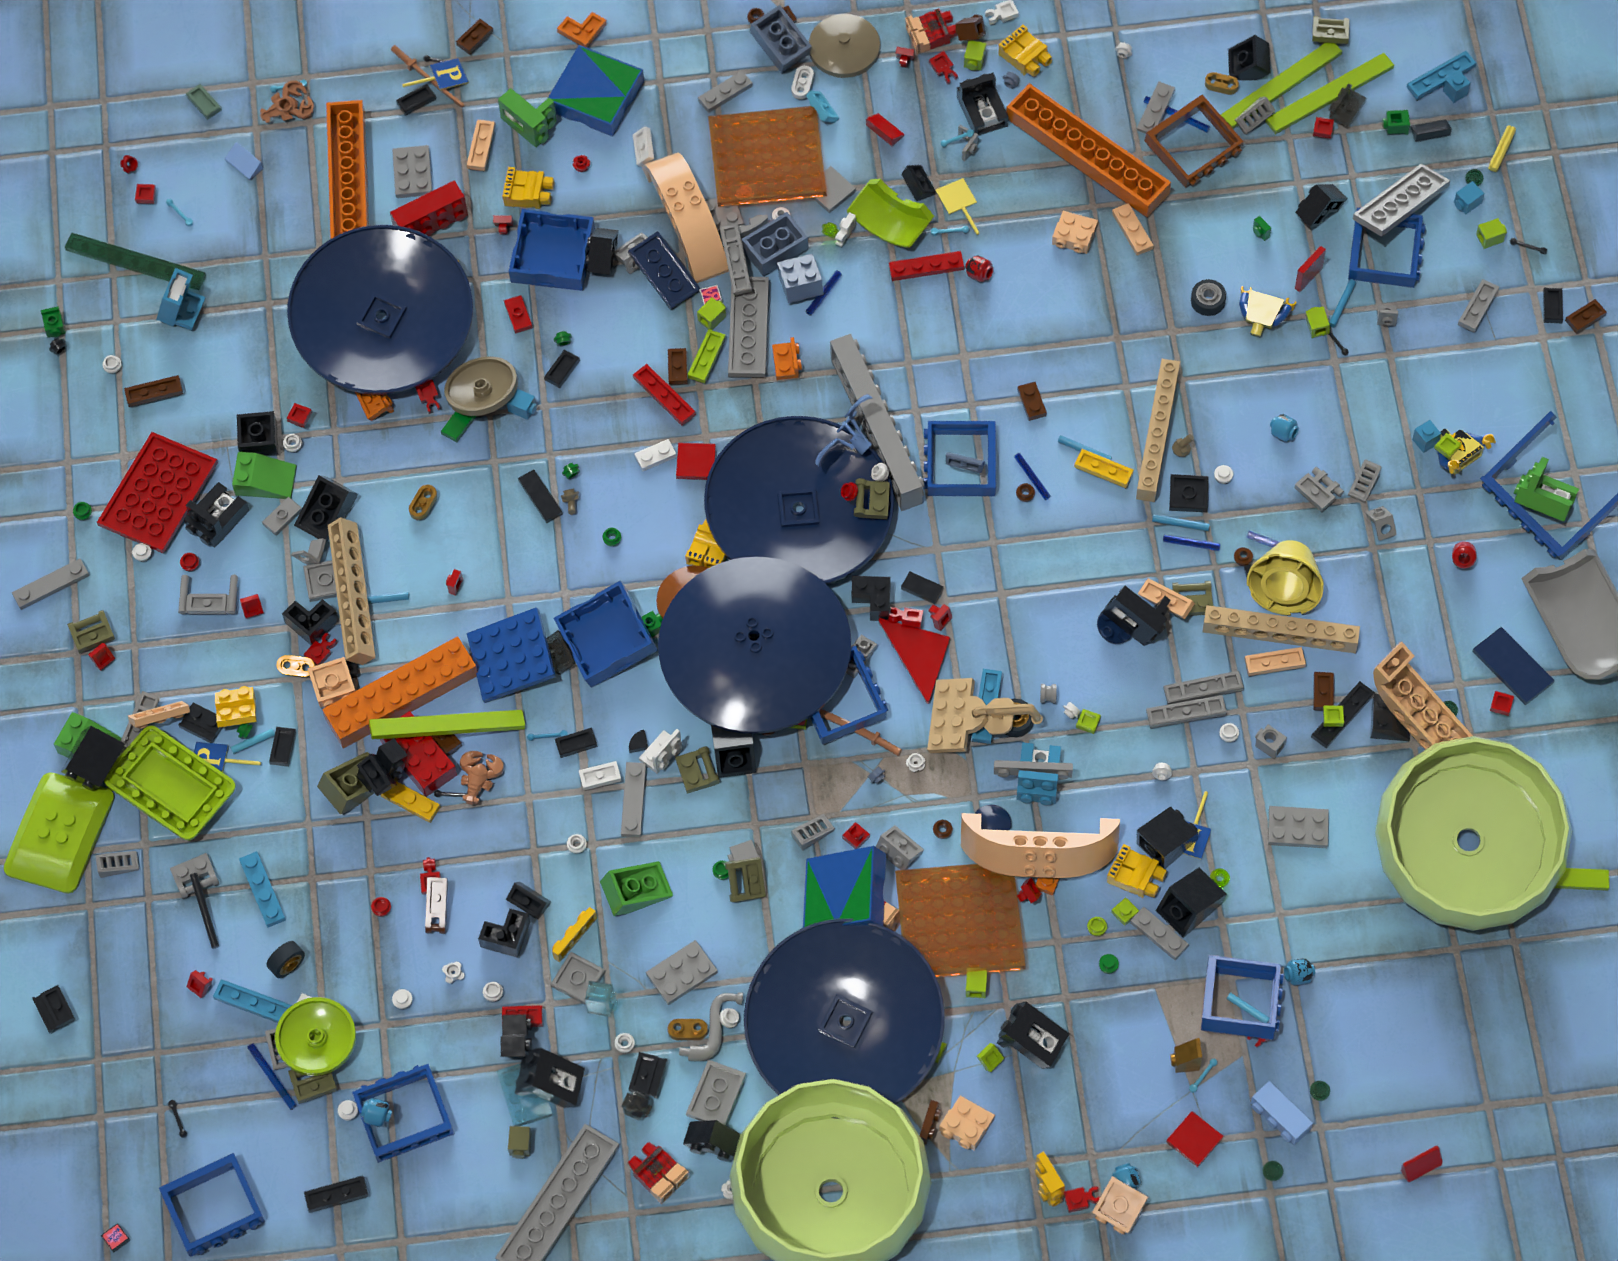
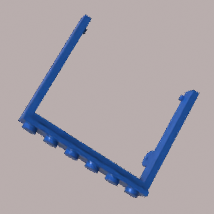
M1550 411L1480 479L1484 482L1482 486L1489 493L1493 491L1497 495L1495 499L1502 506L1506 504L1510 508L1508 512L1515 519L1519 517L1523 521L1521 525L1528 532L1532 530L1536 534L1534 538L1541 545L1545 543L1549 547L1547 551L1554 558L1558 556L1562 560L1580 542H1583L1590 535V532L1618 506V493L1562 547L1520 504L1514 502L1515 499L1495 480L1504 469L1508 470L1516 463V457L1550 424L1552 426L1555 424L1553 421L1557 416Z

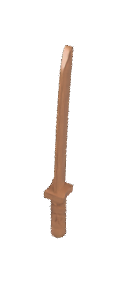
M396 45L391 48V51L408 65L407 69L409 71L414 68L424 78L430 77L417 66L415 58H409ZM435 80L429 81L437 89H439ZM446 89L440 90L460 107L465 106Z
M819 710L821 718L843 726L850 723V721L828 711ZM864 728L854 731L858 735L870 740L874 746L878 744L897 756L902 752V749L882 739L879 732L874 734Z

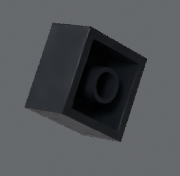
M274 411L237 414V445L239 452L258 453L265 456L278 455L277 420Z

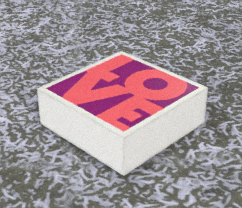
M717 285L700 289L703 304L711 297L716 301L722 302Z

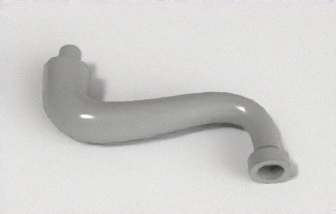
M723 993L718 995L710 1007L709 1038L707 1044L704 1046L690 1045V1049L680 1047L679 1055L687 1056L688 1061H705L715 1056L720 1049L722 1040V1027L719 1019L721 1005L726 1001H735L737 1004L742 1005L743 993Z

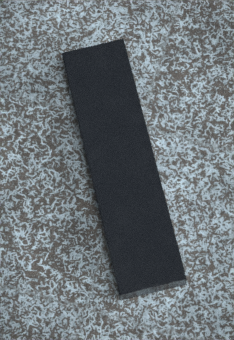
M1359 681L1338 705L1343 706V727H1326L1322 722L1312 733L1311 738L1327 749L1371 700L1375 692Z

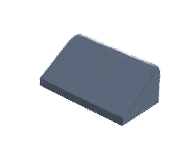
M947 452L945 464L982 473L985 461Z

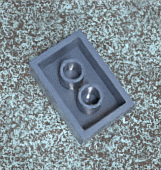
M780 5L751 24L749 32L781 73L808 56L811 52V44Z
M786 212L742 238L744 253L762 276L778 267L777 262L792 259L808 249V237L789 213Z

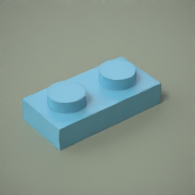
M809 91L806 94L810 105L815 108L822 121L835 123L839 119L822 92Z

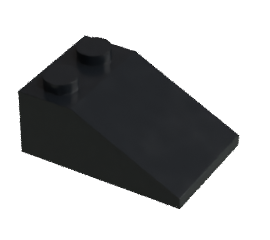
M318 475L294 526L317 539L323 538L327 541L329 539L328 525L340 517L345 518L358 493L329 477Z

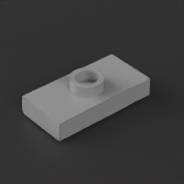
M288 497L262 521V524L277 536L300 514L302 507Z

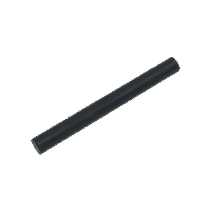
M192 873L190 874L191 882L211 948L214 949L219 947V943L198 874Z

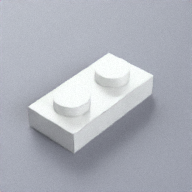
M644 126L633 134L636 163L640 167L654 159L650 128Z
M669 439L634 453L642 472L677 457Z
M617 761L579 770L584 791L621 782Z

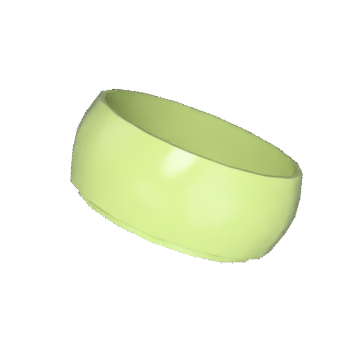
M1475 736L1435 743L1404 763L1382 794L1375 829L1383 872L1403 901L1435 923L1472 931L1512 924L1543 904L1566 870L1572 835L1564 795L1543 765L1510 743ZM1471 830L1478 835L1480 842L1477 849L1474 851H1464L1457 843V836L1461 831Z
M836 1079L798 1084L765 1103L741 1133L730 1172L735 1214L756 1248L773 1261H888L899 1254L920 1226L931 1187L924 1142L904 1111L870 1087ZM827 1182L839 1184L843 1189L841 1198L835 1202L823 1200L819 1195L822 1185Z

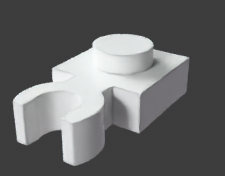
M1008 0L995 5V10H986L985 17L993 16L989 18V24H995L998 19H1001L1003 23L1019 17V12L1013 1Z
M849 212L847 217L842 219L839 226L841 230L835 237L836 245L842 247L846 238L848 239L856 226V215Z

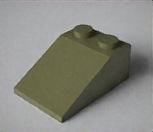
M368 752L324 772L318 783V789L340 815L357 807L374 794V791L370 793L357 777L359 770L357 765L369 755Z

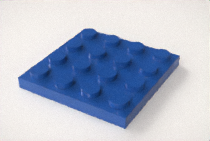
M537 607L466 633L472 659L478 671L476 675L482 700L485 703L556 677L540 611Z

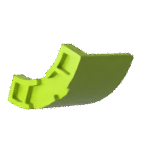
M870 179L848 207L847 213L849 214L850 212L856 215V222L880 239L896 246L911 247L933 219V213L924 203L899 199L897 197L898 193L887 186L882 179Z

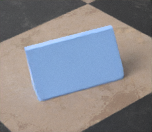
M237 142L225 157L229 164L249 180L263 169L261 162Z

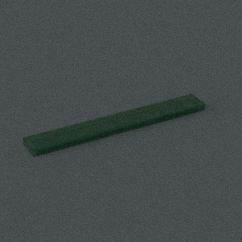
M72 232L64 247L65 251L169 282L175 268L193 275L189 288L200 290L206 277L205 272Z

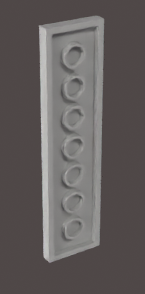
M584 1124L495 1259L497 1261H544L619 1148V1143Z

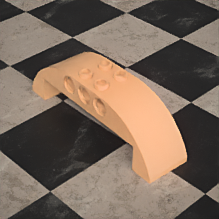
M675 153L644 164L642 169L648 182H653L688 258V268L695 282L699 283L729 272L725 251L715 222L684 157L680 153Z
M1400 642L1374 668L1373 678L1382 700L1425 750L1435 743L1473 736L1411 667L1409 662L1414 655L1403 642Z
M962 813L961 848L975 863L999 874L1045 878L1078 877L1101 869L1116 856L1119 844L1120 819L1100 818L1099 834L981 830V814Z

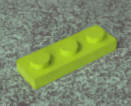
M708 329L688 372L689 379L706 383L726 339L725 334Z

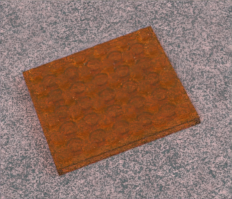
M806 106L708 116L718 207L827 196L817 112L814 107Z
M978 864L895 870L901 936L908 940L923 955L936 977L962 975L974 971L987 970V972L1025 969L1015 876L999 874L987 870Z

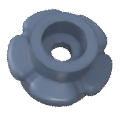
M1007 72L1002 77L1004 79L1003 83L1009 88L1017 87L1020 78L1015 73Z
M878 766L867 776L871 780L870 783L875 782L878 784L885 777L883 774L885 769L882 770Z

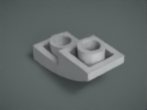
M767 214L749 218L750 225L739 226L741 241L742 238L768 223Z
M862 634L852 645H856L857 650L861 651L864 655V664H866L877 647L875 642ZM850 660L846 673L855 678L858 675V670L853 660Z

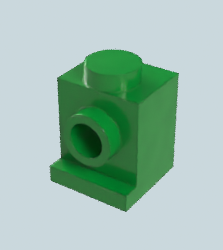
M1408 110L1386 111L1385 118H1382V128L1386 129L1387 134L1404 133V135H1408L1410 128Z
M59 306L40 310L48 338L66 334Z
M653 611L643 615L641 618L651 637L659 634L663 620L659 613L655 615Z

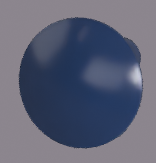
M1100 613L1097 619V628L1100 635L1106 641L1113 644H1122L1129 640L1131 635L1103 613Z
M985 805L975 812V814H981V830L1010 831L1011 818L1004 808L997 805Z

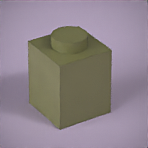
M510 1126L508 1152L513 1158L522 1159L525 1156H530L532 1134L530 1127Z

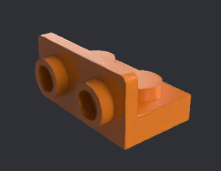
M794 337L790 338V343L772 344L776 380L799 378L798 371L802 370L801 359L797 360L796 355L800 354L799 344L795 343Z
M355 392L368 420H374L385 411L394 412L393 402L386 394L373 395Z

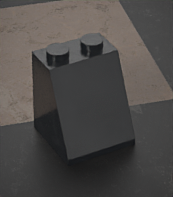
M711 725L718 777L757 773L752 733L732 732Z
M89 726L81 732L61 772L65 774L67 779L83 783L82 786L84 788L96 790L100 788L125 743L93 726Z
M1170 806L1137 829L1136 844L1152 859L1159 861V866L1166 869L1198 840V829L1194 824H1188L1179 810H1174Z
M1198 867L1168 888L1155 911L1184 938L1221 905L1227 894Z

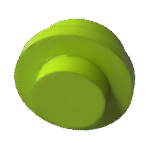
M1093 917L1088 921L1087 929L1090 934L1101 936L1107 930V923L1101 917Z

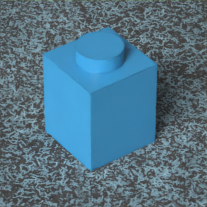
M1459 70L1445 79L1443 92L1455 103L1468 95L1471 82Z
M1472 181L1456 192L1455 206L1465 214H1468L1482 204L1485 193Z
M517 389L514 396L507 403L508 412L528 420L530 415H533L537 409L535 396Z
M1428 420L1415 428L1412 440L1425 453L1435 447L1440 440L1441 432L1431 420Z

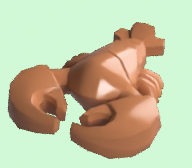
M291 80L284 84L282 98H280L279 92L271 97L274 104L268 110L263 108L260 110L262 120L270 123L271 117L281 116L283 121L292 119L290 114L297 116L299 119H306L311 116L314 104L312 99L307 97L308 105L305 106L306 101L303 99L299 110L297 109L298 101L290 97V94L299 97L302 95L297 92L298 90H301L305 95L307 92L301 82Z
M469 751L462 755L460 766L468 774V776L463 775L461 779V785H468V794L463 795V801H466L467 804H478L479 799L477 795H479L481 789L489 791L493 785V782L488 781V779L498 777L503 773L504 765L499 757L487 754L486 765L489 769L487 770L484 764L479 763L481 761L480 757H483L482 752Z

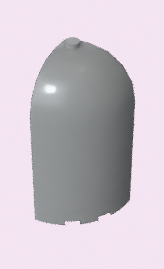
M1583 549L1573 557L1564 560V565L1555 568L1554 565L1534 568L1522 577L1523 583L1571 670L1585 679L1602 680L1618 676V592L1596 551Z

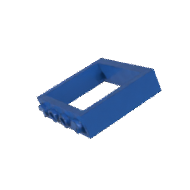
M1411 214L1395 226L1415 229L1410 274L1357 268L1362 225L1355 221L1348 280L1353 279L1356 281L1414 288L1415 281H1419L1420 270H1417V266L1421 265L1422 254H1419V249L1422 250L1424 239L1421 238V234L1425 232V224H1422L1423 215Z
M928 421V429H924V439H928V444H924V456H928V461H924V472H928V478H924V489H927V496H995V421ZM933 435H988V484H933Z
M856 645L851 647L850 660H853L877 712L830 731L827 730L819 711L816 712L810 719L822 744L886 719L888 711L885 700L881 701L879 696L881 694L877 683L873 684L871 679L873 678L872 672L869 667H865L864 655L861 651L857 650Z
M1209 955L1201 1030L1273 1040L1274 1033L1279 1032L1280 1020H1276V1016H1280L1281 1004H1277L1278 1000L1282 998L1283 988H1279V984H1283L1284 975L1280 974L1281 964ZM1215 973L1272 980L1269 1023L1211 1016Z
M429 1064L420 1067L416 1065L412 1070L407 1072L400 1071L391 1078L379 1079L375 1084L363 1085L361 1089L352 1092L378 1163L454 1135ZM427 1078L443 1123L378 1147L371 1125L365 1123L361 1116L362 1102Z
M234 1153L159 1187L189 1257L197 1254L201 1255L206 1249L211 1247H219L224 1241L230 1238H238L243 1232L249 1229H257L256 1226L265 1222ZM235 1169L254 1213L190 1243L170 1198Z

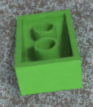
M238 452L232 482L234 493L236 496L277 499L291 498L297 466L296 464L258 453Z
M72 712L55 740L54 746L58 754L68 758L81 732L89 726H93L119 741L122 738L89 718Z
M659 861L610 870L600 880L613 916L632 913L673 897Z

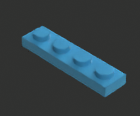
M1464 51L1407 83V89L1418 100L1443 86L1445 79L1460 70L1464 74L1475 68L1476 62L1467 51Z
M983 669L978 697L986 705L999 696L1002 671ZM984 727L972 733L973 742L991 744L992 734Z
M256 851L239 858L267 928L286 921L258 852Z
M222 979L213 995L214 1000L276 1023L279 1022L283 1013L292 1006Z

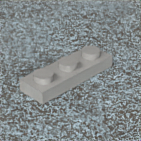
M740 71L699 96L698 101L710 113L753 87L752 81L743 71Z
M1158 81L1139 122L1137 131L1146 134L1161 123L1175 92V87Z
M1482 279L1459 319L1458 325L1475 333L1496 296L1499 286Z
M1145 907L1130 920V923L1175 961L1189 946L1187 942Z

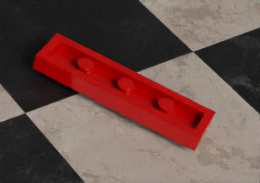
M961 251L889 262L891 280L898 281L964 270V263Z
M645 364L633 374V379L681 426L696 415V411L648 364Z

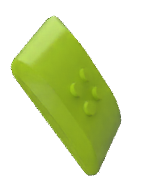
M147 726L140 732L115 761L104 779L107 787L184 840L194 839L234 793L236 788L235 782L229 776L155 726Z
M52 772L44 774L30 800L4 864L5 874L11 878L69 894L74 892L80 883L113 804V792L102 786L96 790H88L82 786L83 783L77 780L71 781L64 775Z

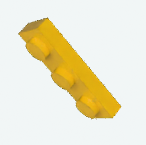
M1081 449L1074 463L1075 468L1124 488L1127 487L1134 472V469Z
M397 781V785L394 788L381 794V797L429 823H431L441 808L440 804Z
M589 907L586 911H582L577 918L578 921L573 926L568 927L562 940H558L553 945V958L559 963L597 919L594 909Z

